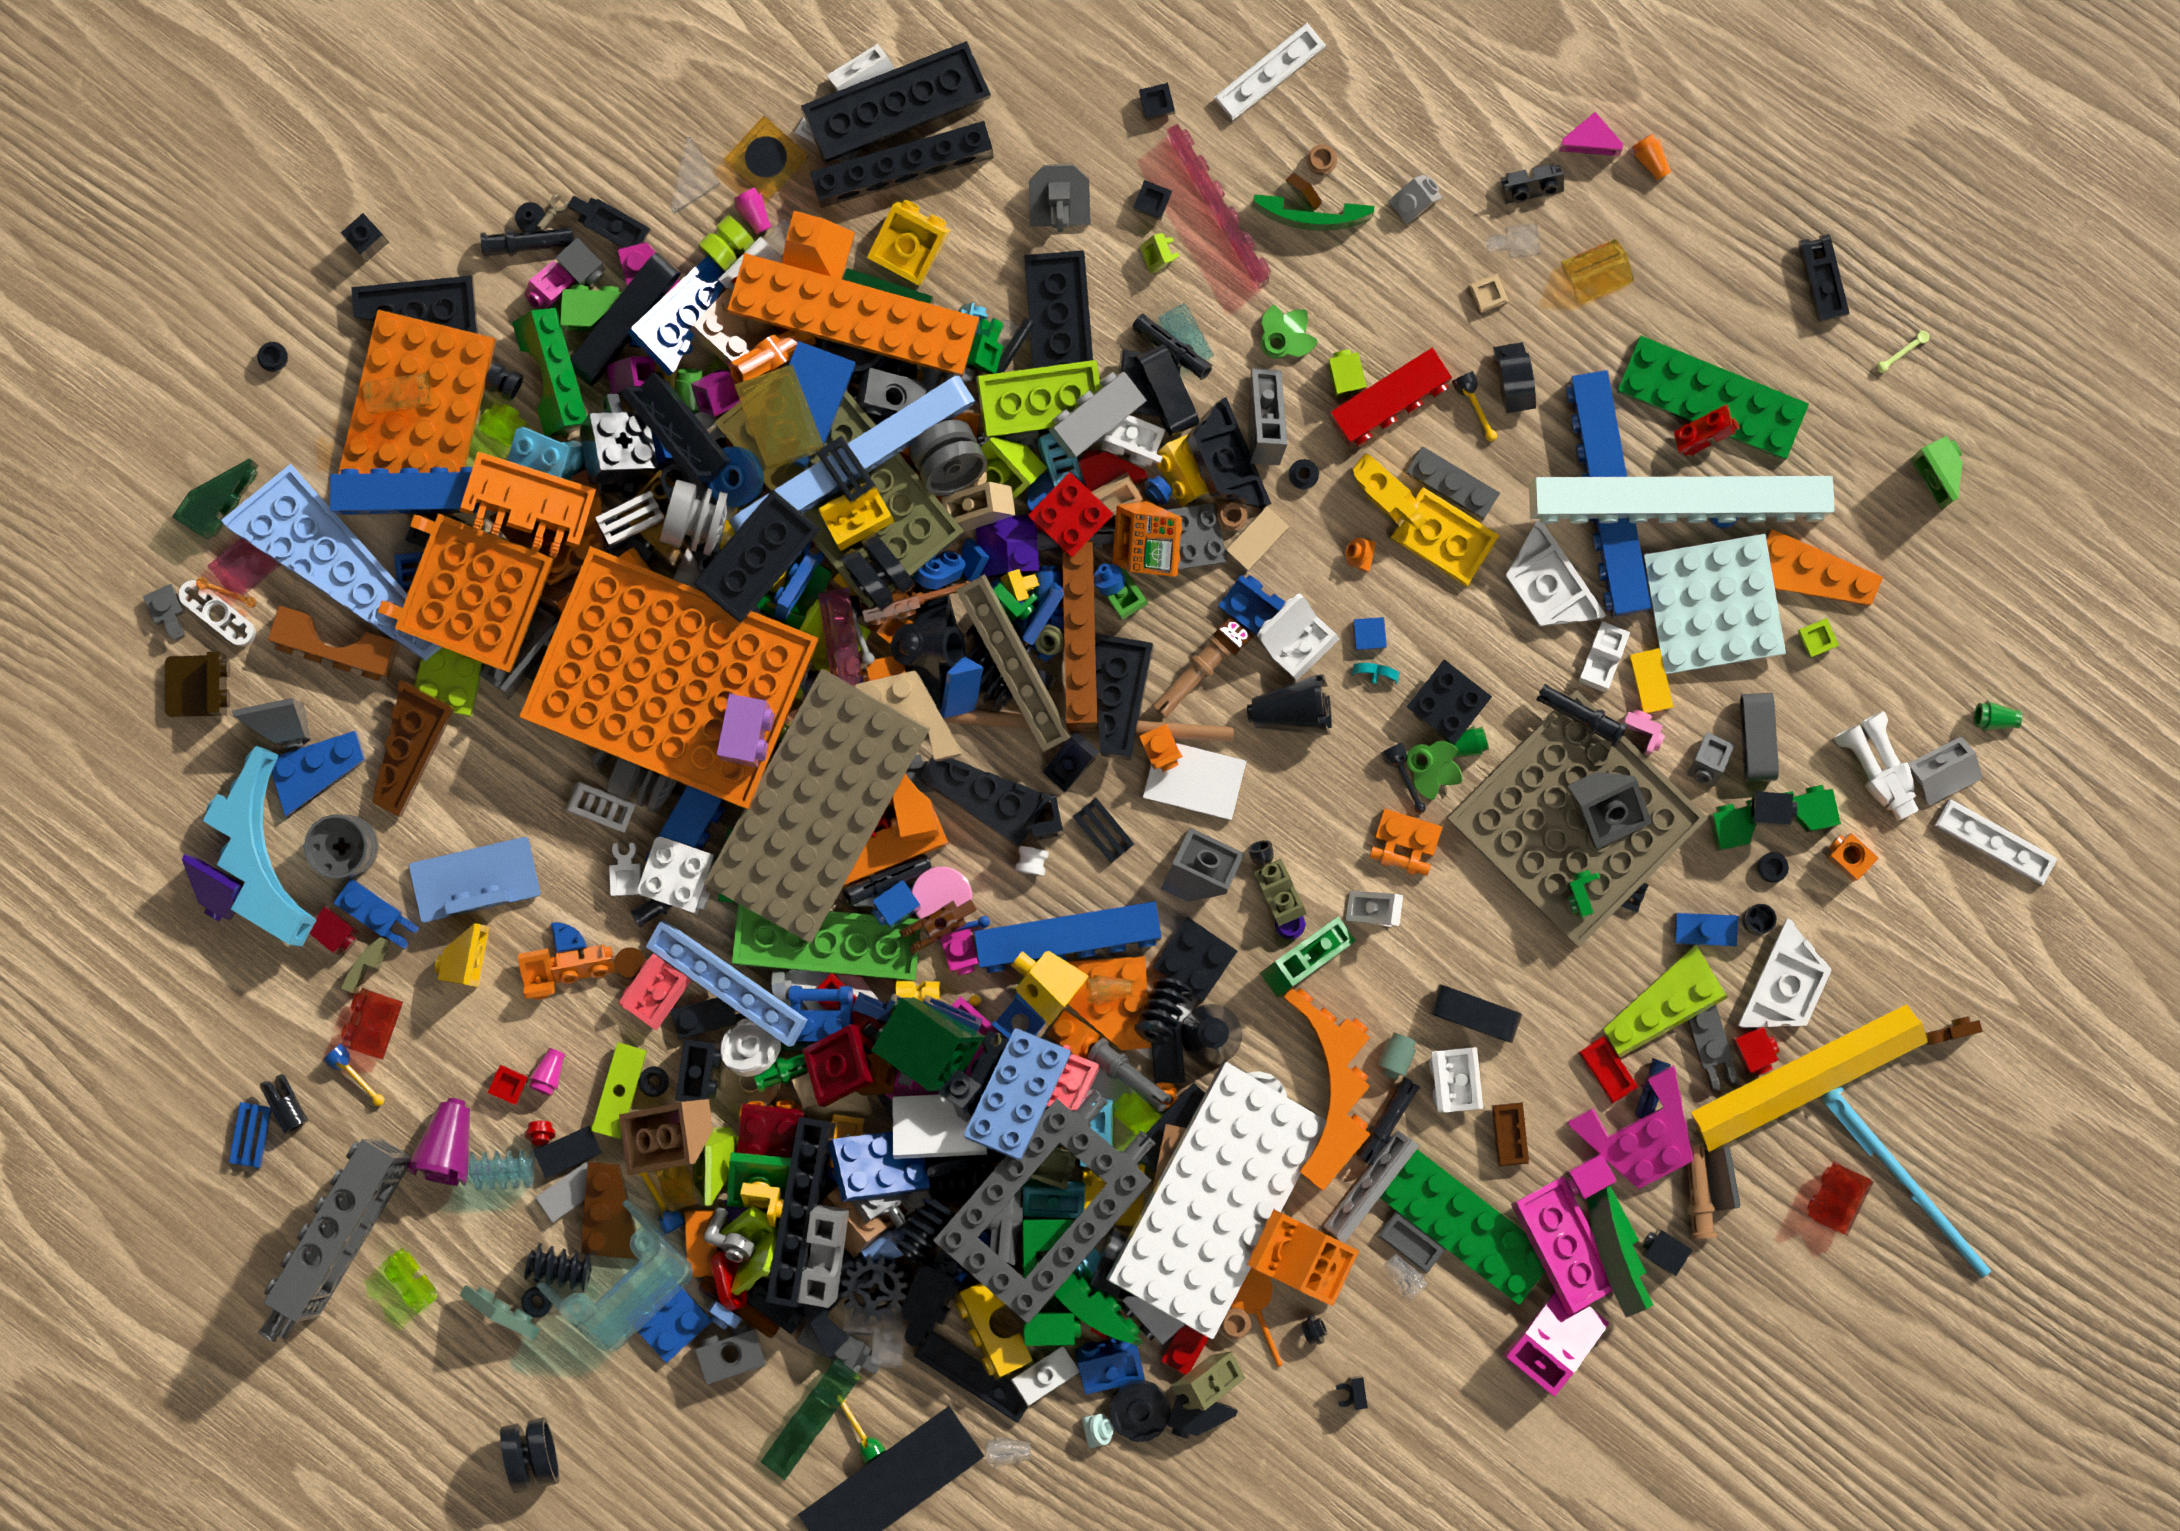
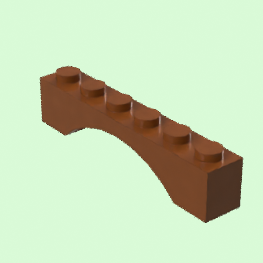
M1087 542L1073 557L1062 549L1066 721L1068 730L1097 729L1093 542Z

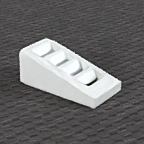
M577 782L566 811L625 833L636 804ZM583 792L588 793V797L583 809L578 808ZM596 796L600 798V801L593 814L589 811ZM610 801L612 804L607 817L603 818L601 815L606 802ZM618 805L624 808L618 823L613 821Z

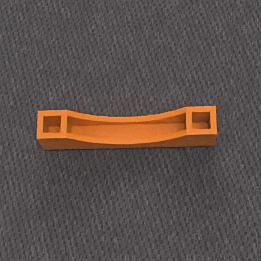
M893 656L875 659L872 664L866 665L867 671L862 672L864 682L907 673L906 665L900 664ZM905 773L889 802V807L894 806L896 817L891 818L895 836L900 835L903 843L940 836L932 801L917 789Z

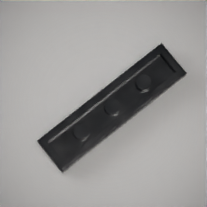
M934 1331L928 1333L914 1357L1016 1423L1020 1421L1028 1408L1010 1380L1005 1377L995 1380L993 1374L990 1376L987 1374L982 1362Z

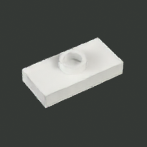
M1062 1346L1013 1378L1011 1382L1026 1405L1030 1406L1077 1375L1080 1371L1064 1346Z

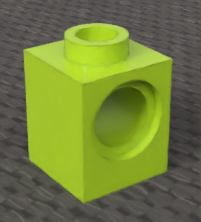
M1348 349L1333 353L1334 358H1329L1328 368L1335 398L1351 396L1364 391L1367 385L1359 352L1351 353V350Z

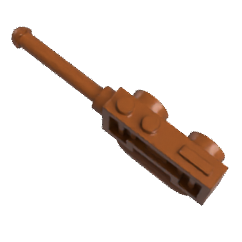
M970 581L922 594V592L915 593L914 590L907 591L904 595L893 592L891 593L893 595V603L882 612L876 606L869 609L865 603L858 604L864 622H868L869 625L882 624L886 622L887 616L898 614V617H908L916 613L915 609L920 608V605L925 604V601L957 593L956 589Z

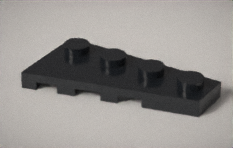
M472 275L351 287L355 319L375 322L377 311L382 310L478 334L474 278Z

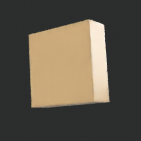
M1498 274L1468 286L1480 314L1507 304L1509 301Z

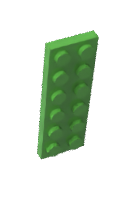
M738 903L732 964L916 982L918 953L912 955L909 948L920 941L921 928L916 930L914 934L902 938L899 931L920 919L907 918L890 930L887 924L881 926L874 915L829 911L812 943H809Z

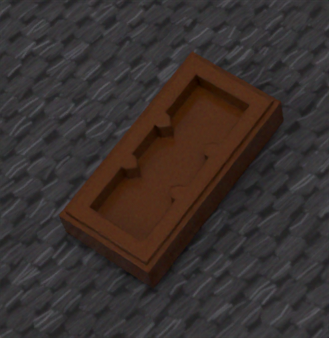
M1523 1102L1491 1105L1498 1167L1529 1164Z

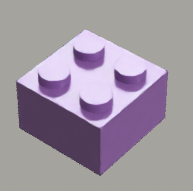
M729 694L717 756L722 761L756 768L759 767L760 761L765 762L768 751V743L764 740L766 730H772L775 713H772L767 701Z

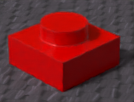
M500 1065L487 1093L517 1105L530 1077Z

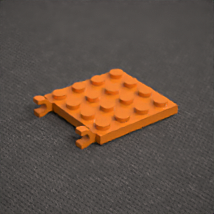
M438 514L435 522L423 516L414 515L410 526L430 533V537L403 608L385 600L381 601L378 613L397 619L398 621L395 626L397 630L511 673L555 558L535 552L501 537H497V539L490 538L491 534L480 530L479 533L471 532L473 526L442 514Z

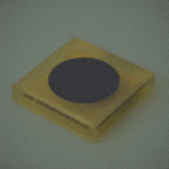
M763 116L724 158V162L770 201L806 162L809 155L766 116Z

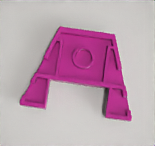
M1674 1065L1648 1079L1663 1105L1662 1108L1610 1135L1607 1133L1594 1108L1568 1121L1569 1126L1598 1153L1602 1154L1610 1164L1638 1189L1685 1166L1694 1159Z

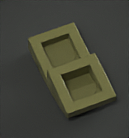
M380 937L364 950L350 969L341 989L358 994L368 966L376 969L381 968L391 941Z

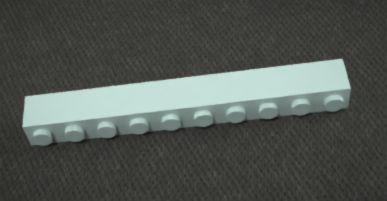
M1833 476L1536 477L1529 482L1530 519H1540L1541 524L1558 523V519H1570L1572 524L1587 523L1588 519H1599L1600 523L1607 524L1618 522V518H1629V523L1648 522V518H1659V523L1677 522V518H1688L1689 523L1706 522L1707 518H1718L1720 523L1735 522L1736 518H1747V522L1757 523L1764 522L1766 518L1777 517V522H1793L1795 517H1806V522H1821L1825 520L1824 517L1834 513Z

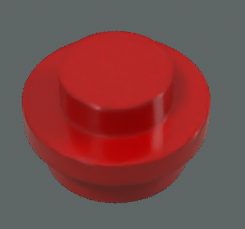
M532 1121L528 1123V1129L525 1130V1138L534 1145H546L556 1137V1131L552 1128V1123L549 1121Z

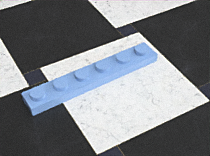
M666 920L659 922L646 945L652 952L787 1046H794L808 1019Z

